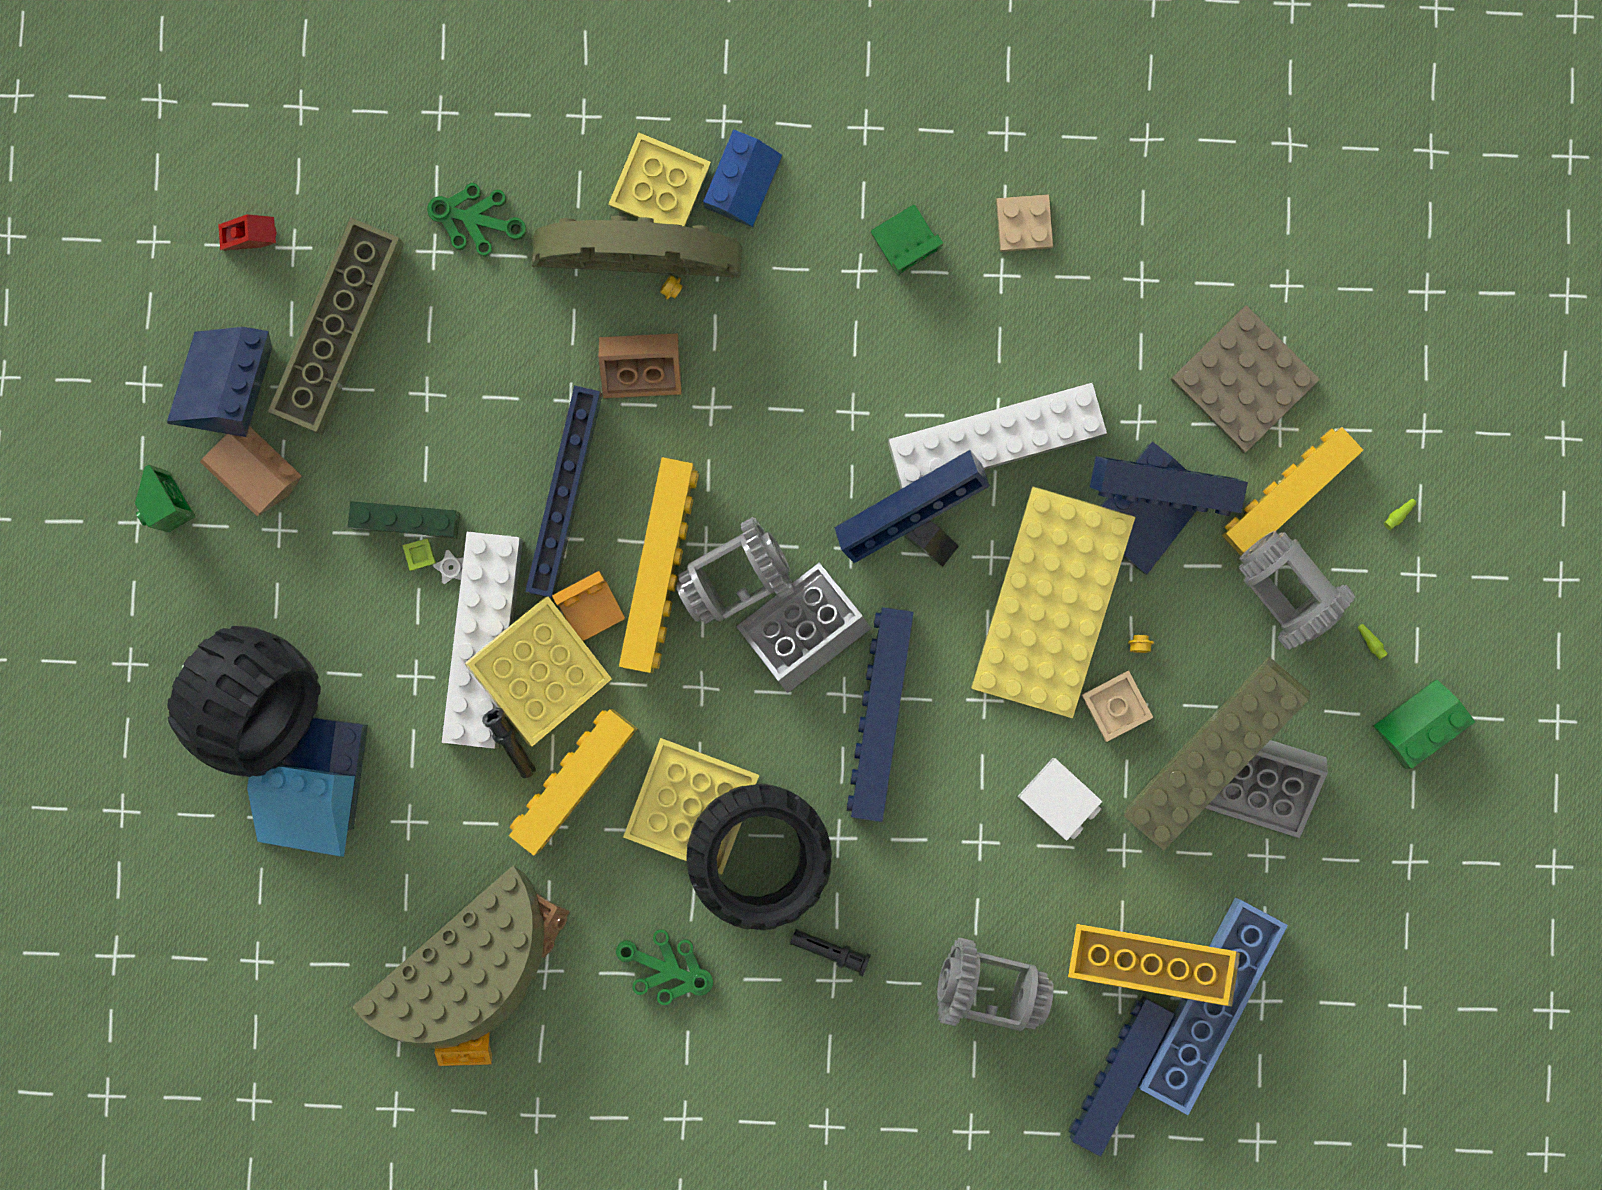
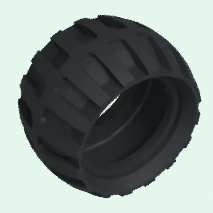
M231 626L230 629L222 628L216 631L210 638L203 640L195 652L184 662L182 670L173 682L171 697L168 699V722L181 744L204 764L231 775L242 777L262 776L267 771L281 765L282 761L295 751L302 737L308 732L312 718L318 709V697L321 694V686L318 683L319 677L307 658L285 639L253 627Z
M755 784L740 786L715 798L697 818L687 844V870L693 889L701 902L719 919L747 930L756 929L763 931L776 929V927L788 923L791 924L801 918L800 916L809 908H812L819 900L825 885L828 883L831 872V843L823 821L810 804L800 796L787 789L773 785ZM769 816L784 820L795 829L800 843L799 865L792 879L777 892L762 897L743 896L727 888L718 876L717 855L721 841L732 827L752 817Z

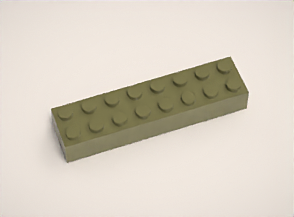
M350 218L268 410L269 413L323 435L404 243L399 237Z
M1268 656L1127 805L1124 817L1164 851L1309 700L1310 691Z

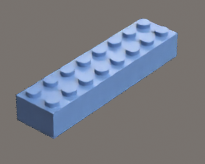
M1234 898L1209 946L1240 953L1232 1007L1182 998L1174 1012V1017L1138 1084L1140 1090L1189 1115L1288 926L1287 924L1238 898Z

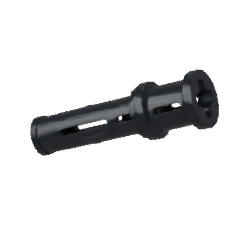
M494 708L488 711L483 716L482 722L485 727L490 728L493 733V740L503 746L522 778L531 777L533 775L532 772H536V768L516 739V730L513 725L508 724L505 719V712L501 708Z
M798 929L795 930L790 945L837 962L836 965L841 969L846 967L856 971L861 977H863L871 954L867 953L864 955L851 950L848 945H843L842 948Z

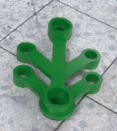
M475 183L467 184L464 190L450 198L437 196L431 199L427 206L428 215L433 221L443 223L451 237V244L456 250L465 249L468 241L463 234L458 232L452 218L463 221L476 244L478 254L483 257L489 256L493 251V247L489 241L485 240L477 225L506 232L508 237L513 240H520L526 234V225L520 218L513 217L508 221L481 215V213L494 206L501 207L506 203V196L501 190L492 191L490 196L466 210L455 207L468 199L477 200L481 196V189ZM472 187L477 188V193L474 196L468 194L469 189ZM496 194L503 196L500 202L493 201ZM439 206L445 207L443 214H437L436 209ZM520 226L521 231L518 234H513L512 228ZM458 237L464 239L463 244L460 246L455 245V240ZM483 244L489 245V249L485 253L480 251V246Z
M658 929L654 933L653 941L656 945H659L665 961L639 951L636 944L630 940H624L617 946L616 955L622 962L634 960L660 971V973L648 978H638L634 981L632 989L637 995H643L648 989L674 978L684 981L685 983L670 990L663 988L658 992L657 1001L661 1005H668L673 999L689 992L698 996L705 995L713 986L712 975L707 970L700 969L693 952V943L688 939L681 940L677 950L679 954L685 957L689 971L679 968L668 941L669 934L664 929ZM661 932L666 935L664 942L657 941L656 935ZM682 943L690 945L691 949L689 952L681 950ZM629 947L631 955L628 957L623 956L622 948ZM703 978L705 985L697 987L695 979ZM643 982L646 986L645 990L638 991L636 983ZM663 992H667L670 995V999L666 1002L660 998V994Z

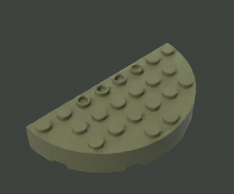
M611 216V220L576 221L574 219L561 218L559 223L539 227L534 232L532 267L741 278L742 245L736 238L710 232L707 226L697 225L691 228L678 224L654 223L653 218L640 217L638 221H627V217Z
M514 866L507 870L352 1007L355 1012L369 1026L380 1033L408 1045L429 1049L455 1047L471 1039L476 1040L504 1022L524 999L525 991L537 974L543 951L544 920L540 913L536 892L526 874Z

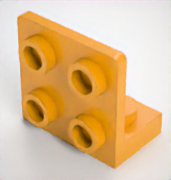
M600 571L552 595L556 604L560 606L566 620L582 641L625 619Z
M490 1032L476 1040L471 1039L460 1043L459 1046L435 1049L438 1065L492 1064V1052L489 1045Z

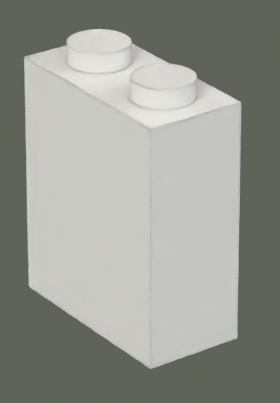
M1052 758L1017 796L1066 841L1069 838L1075 839L1083 830L1081 824L1087 818L1092 820L1101 810L1099 805L1102 802L1056 758Z

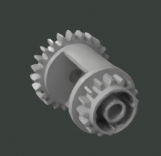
M751 517L740 524L743 534L688 563V569L678 574L680 578L676 582L677 591L686 609L696 622L701 620L707 624L714 619L720 622L774 592L782 599L794 593V586L788 575L790 567L780 546L770 532H765L756 518ZM742 545L748 560L764 587L751 594L748 593L746 588L740 589L736 592L740 600L724 608L714 585L702 567Z
M1276 531L1270 532L1253 544L1240 557L1243 564L1239 566V569L1246 576L1244 582L1248 587L1252 588L1282 625L1283 631L1279 633L1278 640L1286 649L1295 648L1299 644L1301 645L1305 641H1312L1325 633L1342 617L1344 609L1348 608L1350 603L1354 601L1355 595L1347 585L1340 587L1332 586L1301 548V544L1297 539L1291 540L1285 532L1280 534ZM1286 562L1297 574L1299 583L1305 585L1314 595L1296 610L1269 578L1272 573Z
M964 938L955 940L954 946H951V954L948 953V957L943 963L938 981L937 1006L939 1009L937 1014H939L938 1020H940V1023L956 1026V1024H959L960 1018H966L1017 1031H1022L1024 1028L1035 1030L1036 1027L1045 1023L1051 1009L1054 991L1053 982L1047 978V973L1037 971L1035 965L976 952V943L973 940ZM980 962L1020 972L1012 994L1010 1019L996 1016L998 1007L987 1005L986 1014L970 1010L978 987Z

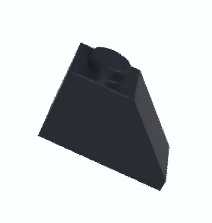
M928 521L904 535L906 539L942 567L959 547L932 521Z

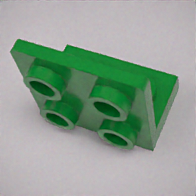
M916 205L908 207L871 230L873 238L897 276L941 250L943 246L941 238L938 234L934 236Z

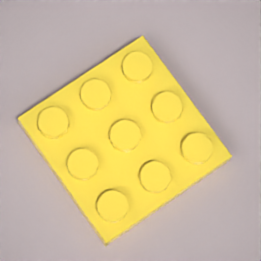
M638 132L608 205L636 218H653L654 223L686 226L711 162Z

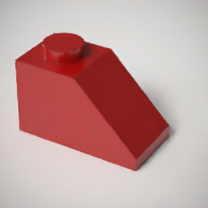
M246 214L218 224L220 250L223 251L262 248L276 243L277 231L274 217Z

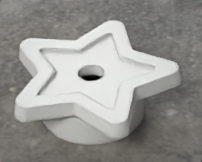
M446 550L442 561L433 565L435 569L442 573L443 584H446L452 578L461 580L464 558H455L449 550ZM450 565H453L452 570H449Z

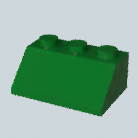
M150 464L144 467L135 501L138 509L136 515L143 526L147 525L150 528L169 533L196 517L169 471Z
M1436 679L1375 723L1373 727L1403 768L1412 769L1473 725L1475 721L1460 700Z

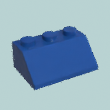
M733 129L703 201L704 208L753 227L782 154L762 141Z

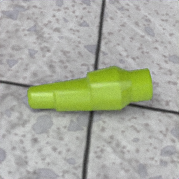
M1410 499L1399 509L1389 514L1388 519L1383 523L1388 530H1392L1395 526L1400 525L1416 505V500Z
M1364 624L1357 627L1366 641L1370 652L1375 654L1379 660L1388 654L1384 649L1383 643Z

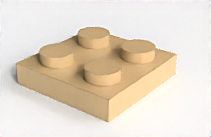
M1049 195L996 199L1000 252L1048 249L1053 247Z
M1129 671L1081 695L1105 742L1153 718Z

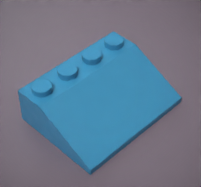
M279 765L277 768L267 771L265 775L249 777L247 790L257 842L344 857L355 776Z

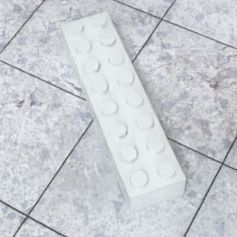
M1093 383L895 437L888 440V446L899 485L902 489L968 450H971L985 470L1097 439L1106 435L1107 432Z
M467 532L442 743L494 749L499 747V744L492 738L493 733L490 728L485 727L482 722L483 716L488 711L499 707L464 663L513 624L523 539L519 537Z

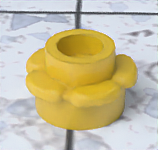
M670 275L663 284L660 293L665 295L666 300L670 297L675 299L681 291L683 285L680 284V277L677 279Z
M1134 635L1133 640H1129L1128 644L1130 645V652L1150 653L1151 645H1154V642L1150 641L1147 635Z

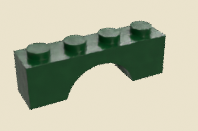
M350 501L348 528L458 539L460 512L456 510Z

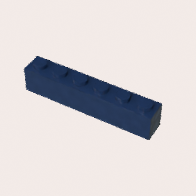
M968 450L834 527L841 550L853 563H856L988 488L990 484L982 463L971 450Z
M1100 456L1095 458L1090 488L1098 490V495L1102 497L1114 498L1115 494L1122 495V499L1138 502L1139 497L1145 498L1146 503L1161 505L1162 501L1169 502L1170 507L1184 509L1185 505H1191L1192 510L1208 512V508L1215 509V513L1230 516L1231 512L1242 513L1248 482L1233 477Z
M1142 996L1140 1001L1136 1000L1130 1011V1014L1133 1016L1128 1025L1124 1023L1118 1034V1038H1120L1116 1048L1112 1047L1108 1052L1105 1060L1108 1064L1103 1072L1100 1070L1093 1082V1085L1096 1087L1092 1095L1087 1094L1081 1105L1083 1112L1080 1118H1075L1069 1128L1072 1142L1100 1157L1175 1015L1172 1011Z

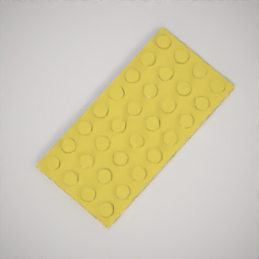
M1032 486L971 689L1073 718L1135 516Z

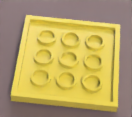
M549 597L543 598L464 663L497 706L503 709L505 716L531 747L612 680Z
M660 738L623 838L686 861L687 844L693 825L707 805L731 789L755 785L759 774ZM741 823L732 827L721 841L717 855L719 874H723Z

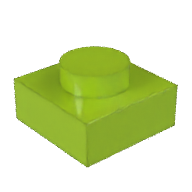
M429 538L402 545L410 571L436 564Z

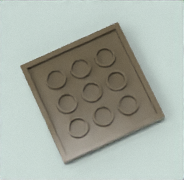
M1247 305L1171 378L1183 393L1243 453H1246L1320 380Z

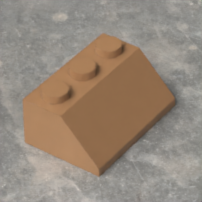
M678 333L599 337L598 357L603 398L682 394Z
M250 426L246 437L226 434L200 461L257 517L288 497L302 477Z

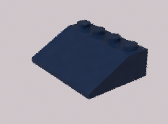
M235 327L194 332L167 423L246 437L272 351L269 331Z
M1153 441L1146 446L1135 461L1186 470L1176 459ZM1115 494L1114 498H1106L1101 504L1102 507L1135 516L1123 557L1146 575L1196 512L1192 510L1191 505H1185L1184 509L1170 507L1169 502L1162 501L1161 505L1146 503L1145 498L1139 497L1138 502L1122 499V495Z
M313 717L308 732L302 737L295 751L282 761V765L355 776L348 823L349 831L354 829L368 724Z

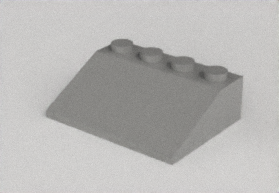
M820 563L816 564L792 583L795 590L794 593L783 599L776 595L736 626L787 693L871 629L862 614Z
M1270 740L1207 805L1206 809L1300 838L1328 774L1327 758Z

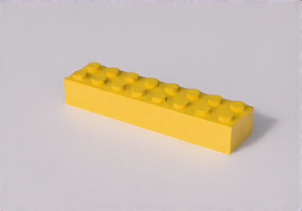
M661 458L619 667L654 673V668H660L662 654L658 653L659 644L665 643L667 628L663 627L665 617L670 618L673 602L669 601L670 591L675 592L678 576L674 575L675 565H681L683 550L679 548L680 541L686 540L688 525L684 522L686 514L691 515L694 499L690 497L691 488L696 489L699 473L695 470L693 463Z

